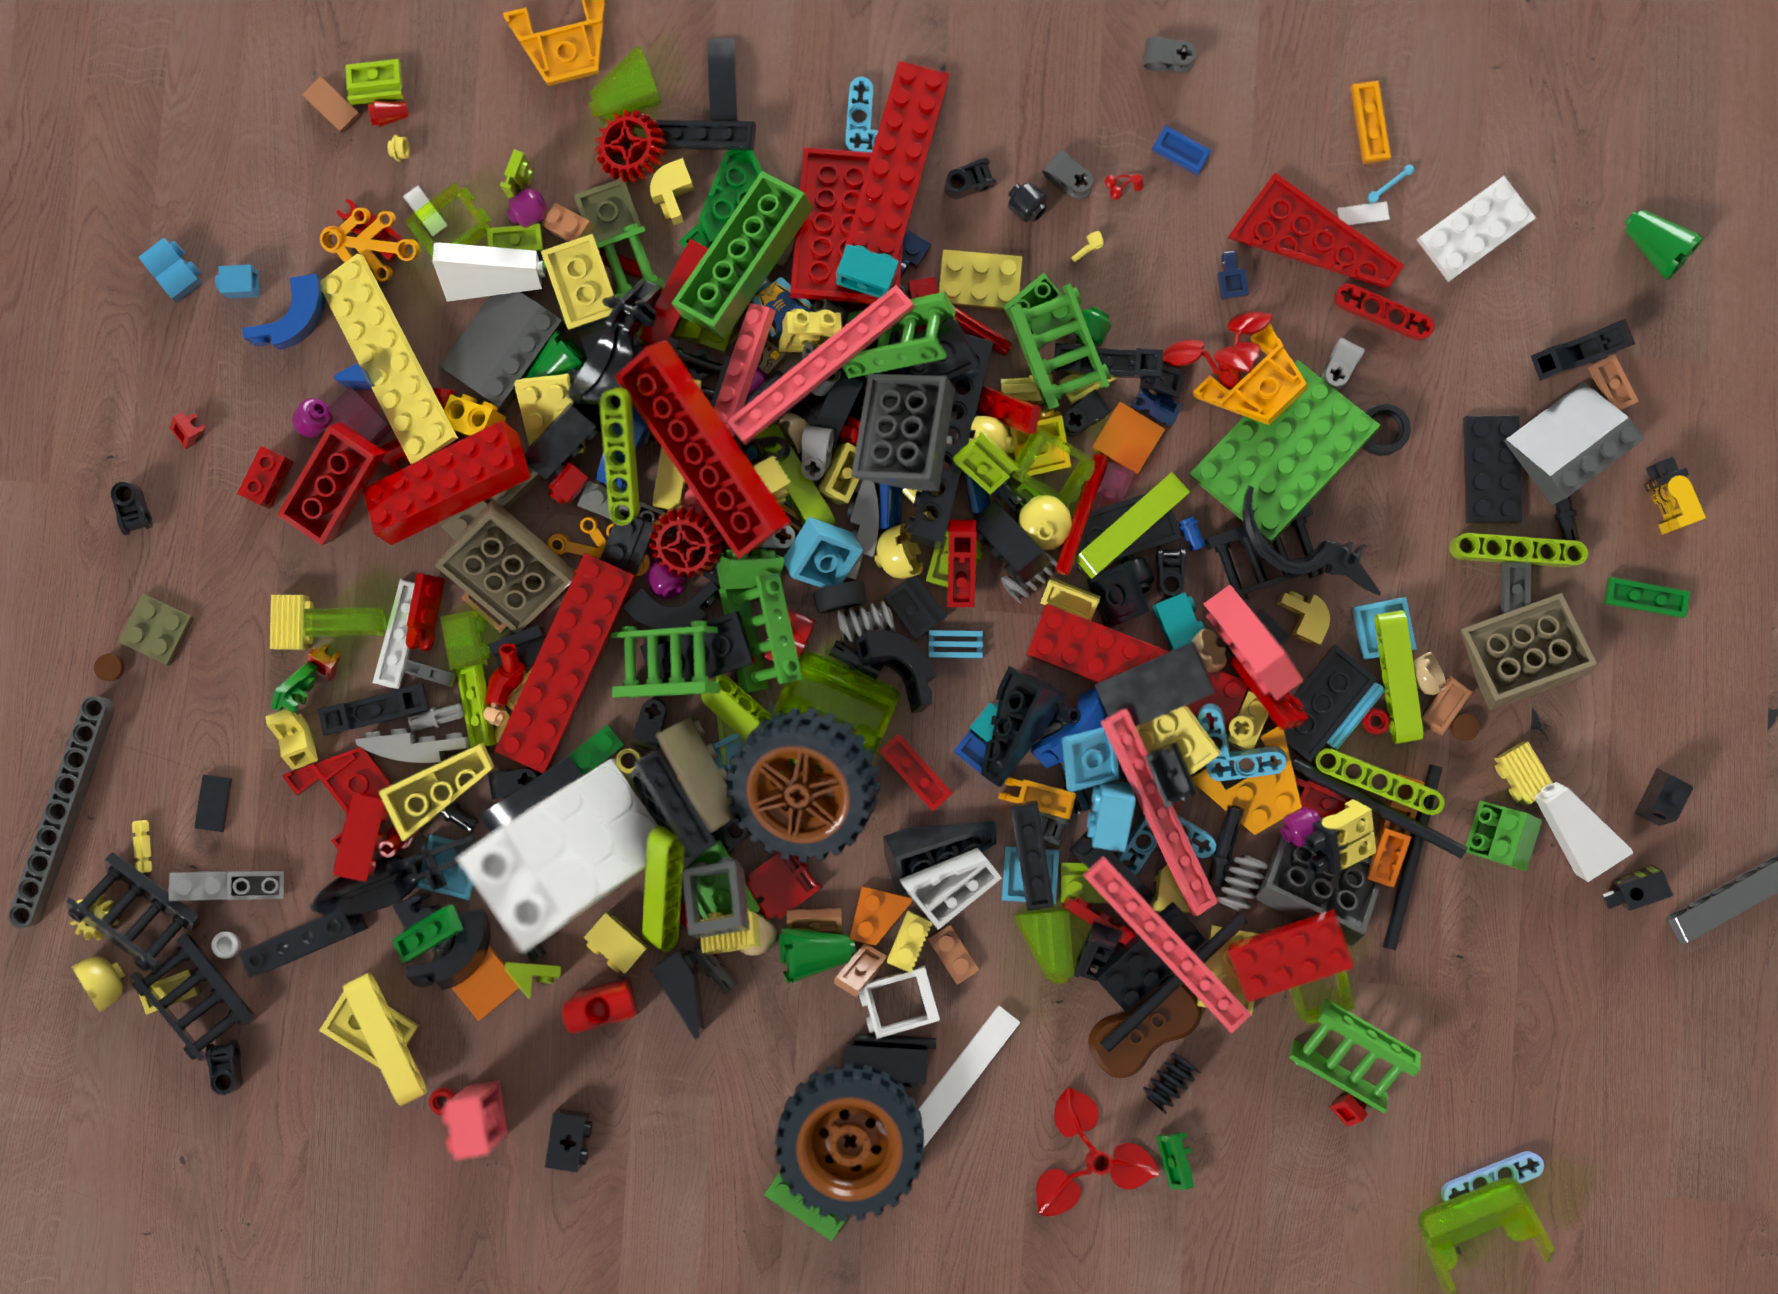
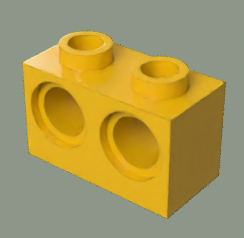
M450 394L444 409L454 432L465 437H469L501 420L505 422L507 417L497 412L499 407L483 401L482 405L477 404V399L462 394L461 398Z

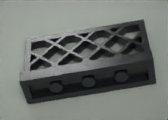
M658 749L637 760L634 763L635 768L628 776L657 825L667 828L678 837L684 848V869L717 843L663 753Z

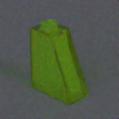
M641 46L635 47L590 91L593 101L588 102L593 117L599 116L602 125L606 124L605 119L614 121V113H618L622 117L624 110H628L632 114L634 110L641 111L662 103Z
M379 608L304 609L306 637L315 639L383 637L384 630H387V616Z
M1058 910L1013 914V920L1047 980L1052 979L1053 984L1067 983L1068 978H1073L1074 968L1069 911Z

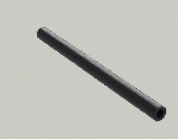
M1296 757L1292 761L1293 771L1349 801L1352 799L1372 809V813L1460 859L1466 853L1467 847L1335 777L1323 773Z
M1429 764L1424 785L1437 791L1443 768ZM1426 796L1423 801L1424 807L1428 809L1433 808L1436 796ZM1417 811L1415 820L1428 826L1431 815ZM1411 834L1383 943L1384 948L1395 951L1424 839L1414 834Z
M1238 912L1195 955L1203 963L1207 962L1248 921ZM1173 973L1108 1034L1100 1044L1110 1053L1183 984L1181 979Z

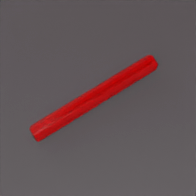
M1095 454L1072 519L1069 536L1064 542L1056 566V572L1059 574H1070L1108 458L1105 455Z

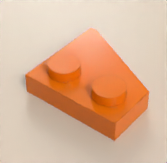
M862 886L849 939L876 946L912 903V898Z

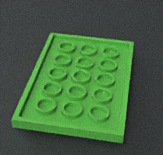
M1299 360L1295 362V365L1307 383L1308 389L1270 425L1244 416L1190 473L1191 479L1242 521L1244 494L1248 485L1254 487L1252 498L1254 519L1261 535L1270 544L1277 539L1380 429L1379 423Z

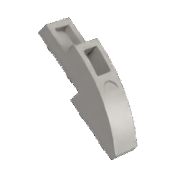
M859 479L854 490L858 492L856 502H850L846 517L851 518L850 525L859 527V531L853 530V533L863 548L862 553L845 578L851 581L857 580L863 556L874 559L879 531L878 499L874 482Z
M588 481L584 486L577 506L611 520L607 488ZM639 501L640 511L638 516L652 524L655 521H659V516L662 513L667 514V512ZM620 505L619 510L624 509L630 512L627 506ZM674 525L668 528L667 537L677 534L679 526Z
M407 728L390 730L391 735L380 736V731L363 733L364 738L356 739V745L369 752L385 758L412 763H439L445 761V751L470 749L469 738H462V733L445 734L446 740L435 741V736L419 737V743H417L416 733H407Z
M284 871L169 873V901L284 899Z

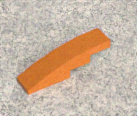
M1397 773V775L1424 785L1423 781ZM1408 784L1401 785L1397 791L1400 798L1409 797L1412 793L1411 786ZM1388 799L1386 804L1415 819L1418 811ZM1382 818L1375 843L1376 853L1372 855L1367 879L1394 888L1411 836L1409 835L1410 832Z

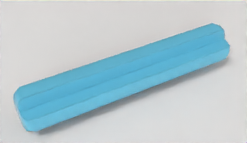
M1374 682L1326 742L1331 748L1337 750L1341 747L1385 692L1384 687Z

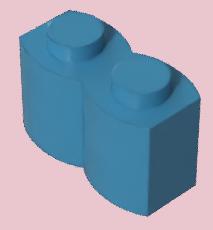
M162 238L138 258L166 293L178 303L202 284L198 277L201 275V272L191 261L185 262L182 258L185 252L174 240L170 243L167 239Z

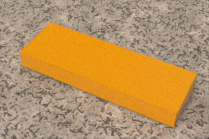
M1379 80L1352 84L1351 93L1363 164L1389 161L1391 153Z

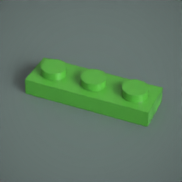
M779 1170L765 1191L764 1196L832 1241L845 1221H837L838 1214L831 1212L828 1213L827 1218L820 1216V1208L812 1205L810 1209L803 1206V1197L800 1194L794 1197L790 1193V1183L788 1180L783 1182Z

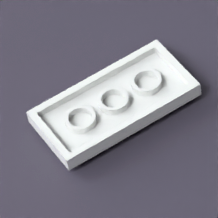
M1503 176L1420 236L1417 241L1449 282L1532 222L1536 217L1505 176Z

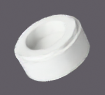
M220 932L212 940V951L218 958H233L241 949V941L233 932Z

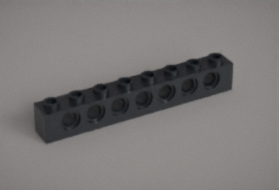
M966 334L965 336L979 361V366L949 380L955 389L957 387H965L969 393L965 395H960L956 391L954 393L952 411L959 412L962 418L959 420L950 418L948 436L953 437L956 443L953 445L946 444L944 461L949 464L950 468L942 470L940 487L944 493L936 496L930 491H917L913 507L918 508L916 517L910 516L907 532L912 533L910 542L937 549H942L961 473V468L954 462L953 457L968 444L971 426L975 418L994 342ZM927 511H932L937 515V519L928 521L923 517V514Z

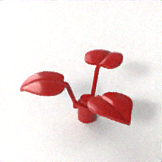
M1246 312L1233 317L1228 322V330L1236 332L1235 345L1220 349L1214 354V360L1219 363L1218 366H1216L1209 353L1203 350L1205 347L1204 343L1198 340H1184L1169 346L1163 351L1162 363L1176 366L1189 365L1199 360L1201 356H1204L1212 367L1213 374H1218L1220 384L1231 390L1241 381L1240 370L1251 373L1254 363L1261 352L1260 346L1256 343H1240L1241 335L1243 333L1253 335L1264 330L1270 324L1272 314Z
M1071 1087L1066 1088L1056 1102L1054 1123L1057 1130L1067 1138L1073 1137L1077 1133L1090 1150L1085 1157L1087 1168L1071 1173L1068 1177L1063 1170L1055 1168L1045 1171L1039 1177L1036 1184L1038 1213L1041 1216H1056L1067 1212L1077 1204L1081 1195V1188L1076 1182L1072 1181L1076 1177L1086 1174L1090 1175L1092 1172L1104 1175L1110 1171V1177L1118 1187L1130 1190L1140 1187L1160 1174L1153 1158L1137 1144L1130 1142L1118 1144L1113 1151L1114 1159H1111L1103 1151L1096 1149L1083 1131H1089L1097 1124L1099 1117L1098 1108L1090 1097Z

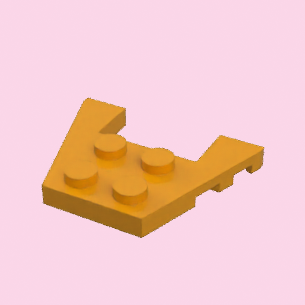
M582 0L586 21L534 34L526 7L503 13L506 22L547 86L599 74L605 0Z
M1271 324L1250 337L1251 342L1258 344L1260 350L1267 354L1251 373H1248L1230 391L1212 376H1209L1193 391L1194 397L1270 425L1308 387L1295 363L1284 349L1281 340L1273 331Z
M1278 726L1261 735L1260 738L1266 747L1276 746L1285 751L1286 767L1281 773L1245 778L1225 789L1221 781L1212 779L1208 775L1206 768L1192 776L1194 784L1224 810L1227 811L1228 805H1235L1245 809L1241 824L1254 835L1282 820L1287 814L1302 808L1285 733ZM1272 755V758L1274 759L1272 764L1277 765L1278 759H1276V756Z

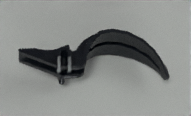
M641 279L620 299L614 295L602 300L604 306L612 308L606 320V330L566 394L569 399L582 405L589 403L597 404L601 402V397L605 392L618 387L622 388L615 379V376L635 358L634 334L639 331L641 324L649 327L654 326L657 312L651 305L662 289L661 286Z
M1248 485L1244 494L1242 509L1244 530L1251 546L1261 558L1276 569L1296 575L1310 573L1326 565L1325 573L1344 575L1354 581L1359 587L1376 595L1381 594L1359 562L1363 548L1359 546L1352 553L1353 543L1350 541L1344 545L1332 540L1322 541L1311 553L1297 559L1286 560L1275 552L1261 535L1254 519L1252 508L1254 487Z
M420 834L418 840L421 853L408 858L394 855L392 857L384 856L375 859L376 865L373 876L368 875L366 882L339 876L318 893L310 905L311 910L327 915L343 908L346 916H356L389 907L403 900L413 891L416 882L426 878L433 891L447 886L443 870L458 865L460 862L458 859L438 865L434 855L454 848L459 858L477 845L473 835L428 850L425 836ZM424 860L428 870L419 873L416 862Z

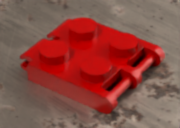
M778 852L747 875L750 880L746 885L754 899L756 900L761 895L765 899L758 905L768 921L775 915L779 919L787 914V910H793L823 887L821 883L817 884L807 870L808 865L799 862L798 856L791 855L799 868L795 867L791 859L781 858L782 852ZM803 872V874L809 880L813 888L809 886L807 881L803 878V876L800 873Z

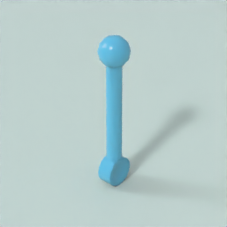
M1405 166L1402 173L1377 192H1371L1368 195V201L1370 203L1377 202L1381 194L1406 175H1412L1414 173V166Z

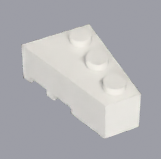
M975 848L899 879V881L939 930L1001 880L1002 877L981 851Z

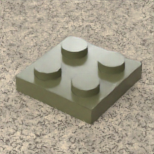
M618 179L574 195L580 215L595 225L590 234L594 235L596 243L622 234V228L637 223L638 227H641L626 182Z
M142 593L118 642L170 666L194 617Z

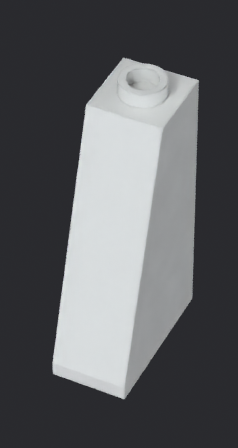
M434 243L432 262L447 302L542 289V278L546 277V268L542 265L544 261H539L536 251Z
M1557 782L1548 784L1541 789V792L1534 796L1574 873L1585 881L1593 880L1633 854L1632 849L1565 786Z

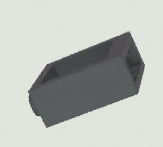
M722 858L717 860V864L708 865L706 862L692 864L689 869H683L688 933L690 936L704 938L750 930L744 868L742 864L734 861L733 858ZM729 872L734 917L700 922L696 878Z

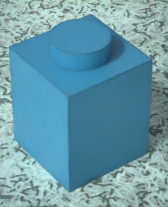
M252 265L218 266L219 275L215 277V284L220 294L227 299L260 297L259 271Z

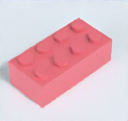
M1228 585L1204 603L1209 611L1206 618L1265 695L1270 692L1275 700H1278L1303 682L1285 652L1231 585Z
M500 1080L468 1085L445 1103L446 1107H443L444 1123L449 1124L450 1129L447 1145L449 1152L454 1154V1160L489 1154L508 1135Z

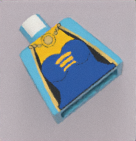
M782 277L772 284L766 278L757 291L759 294L752 299L753 304L769 307L776 311L768 333L773 342L779 339L783 333L782 321L787 312L794 309L812 312L813 305L807 299L790 298L791 285Z

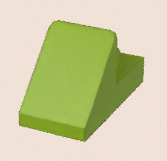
M682 317L675 336L725 354L734 327L725 340Z
M506 962L504 971L523 994L530 999L532 978H537V983L553 984V979L560 978L561 966Z

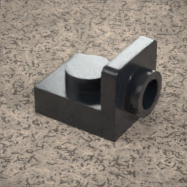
M1162 363L1161 377L1140 378L1139 389L1146 388L1149 391L1152 390L1171 398H1179L1185 372Z

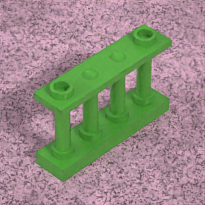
M637 223L622 228V234L596 243L598 249L603 248L618 286L615 296L619 299L632 289V285L628 284L613 244L629 239L643 280L661 286V290L664 289L665 281L663 277L657 279L656 274L653 275L639 238V234L646 232L644 226L638 227ZM542 262L543 267L546 268L545 262Z
M1071 283L1062 287L1063 296L1028 310L1026 307L1022 309L1020 304L1007 309L1045 410L1059 406L1057 400L1061 399L1062 395L1098 381L1100 388L1110 386L1108 382L1111 379L1110 372L1106 364H1101L1079 303H1082L1081 296L1076 287L1072 288ZM1069 305L1074 321L1039 335L1031 333L1028 324L1031 323L1032 319ZM1079 331L1084 346L1049 360L1041 359L1038 351L1041 345ZM1086 356L1089 357L1093 372L1058 386L1056 384L1051 385L1048 377L1051 374V370Z
M942 292L910 299L914 304V309L879 336L875 349L866 351L863 349L841 367L848 378L946 359V353L936 339L940 321L947 320L955 316L956 313L946 293ZM864 310L849 313L847 322H851ZM928 324L925 338L913 340L915 327ZM903 330L901 343L888 346L891 332Z
M779 573L756 576L757 587L749 590L747 588L719 589L724 615L735 611L740 612L756 662L736 670L739 685L746 693L769 689L767 680L777 677L779 684L803 679ZM760 597L763 613L753 616L750 600ZM766 624L769 640L758 643L755 627ZM772 651L775 666L764 669L761 653Z
M705 621L690 622L691 627L638 631L636 626L621 627V632H611V638L624 639L625 681H623V686L612 687V697L637 698L719 693V682L708 681V676L705 673L704 635L718 633V627H709ZM681 635L694 636L695 677H692V682H685V678H682ZM670 636L671 678H668L669 683L662 684V679H659L658 637ZM636 638H647L648 679L645 680L646 685H639V681L636 680Z
M1325 998L1319 1008L1318 1021L1321 1024L1305 1045L1295 1039L1292 1041L1289 1059L1293 1060L1298 1066L1307 1068L1362 1100L1370 1108L1385 1113L1388 1103V1093L1386 1091L1401 1072H1406L1413 1077L1420 1070L1421 1053ZM1334 1030L1345 1036V1038L1327 1059L1314 1050L1328 1032ZM1354 1044H1358L1369 1050V1052L1353 1072H1350L1338 1064ZM1378 1058H1382L1393 1065L1379 1083L1374 1086L1362 1079V1077Z

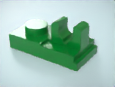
M308 661L274 691L270 708L279 711L285 708L295 713L299 705L295 701L300 702L302 705L306 704L308 695L305 692L308 693L316 683L317 666Z
M1177 1132L1172 1135L1159 1134L1156 1136L1170 1189L1188 1190L1195 1187L1192 1170L1186 1159V1155L1190 1154L1192 1149L1191 1147H1183L1182 1140L1188 1137L1186 1132Z

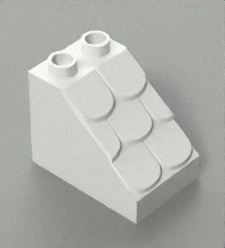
M610 759L499 828L457 859L521 951L525 952L547 940L645 870L648 837L651 831L658 825L644 801H642L624 773L617 767L616 760Z

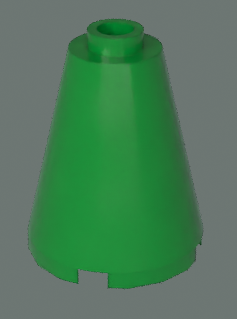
M1644 209L1639 213L1637 211L1632 212L1624 222L1627 225L1625 232L1661 277L1669 280L1685 264V260L1696 251L1704 239L1700 234Z
M557 330L551 336L525 378L567 374L572 368L581 370L587 360V356L571 338H568L566 341L560 336L563 332Z
M783 928L781 929L783 934L779 936L780 960L788 970L782 971L787 983H794L847 964L851 957L856 954L854 940H850L848 935Z

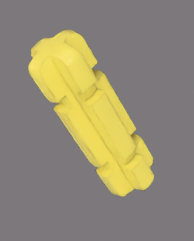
M147 820L134 821L132 823V833H135V837H133L134 858H137V862H134L135 869L141 873L152 871V862L149 861L151 848L150 835H147V831H149V822Z

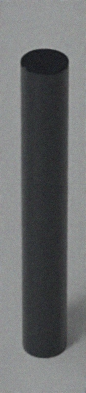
M855 1033V1044L936 1049L937 1038L888 1035L877 1039L875 1034Z

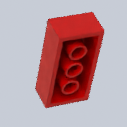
M342 422L329 425L277 516L321 546L334 541L363 493V488L369 483L386 452Z
M1334 909L1231 943L1228 949L1247 1002L1353 969L1354 965L1353 957Z

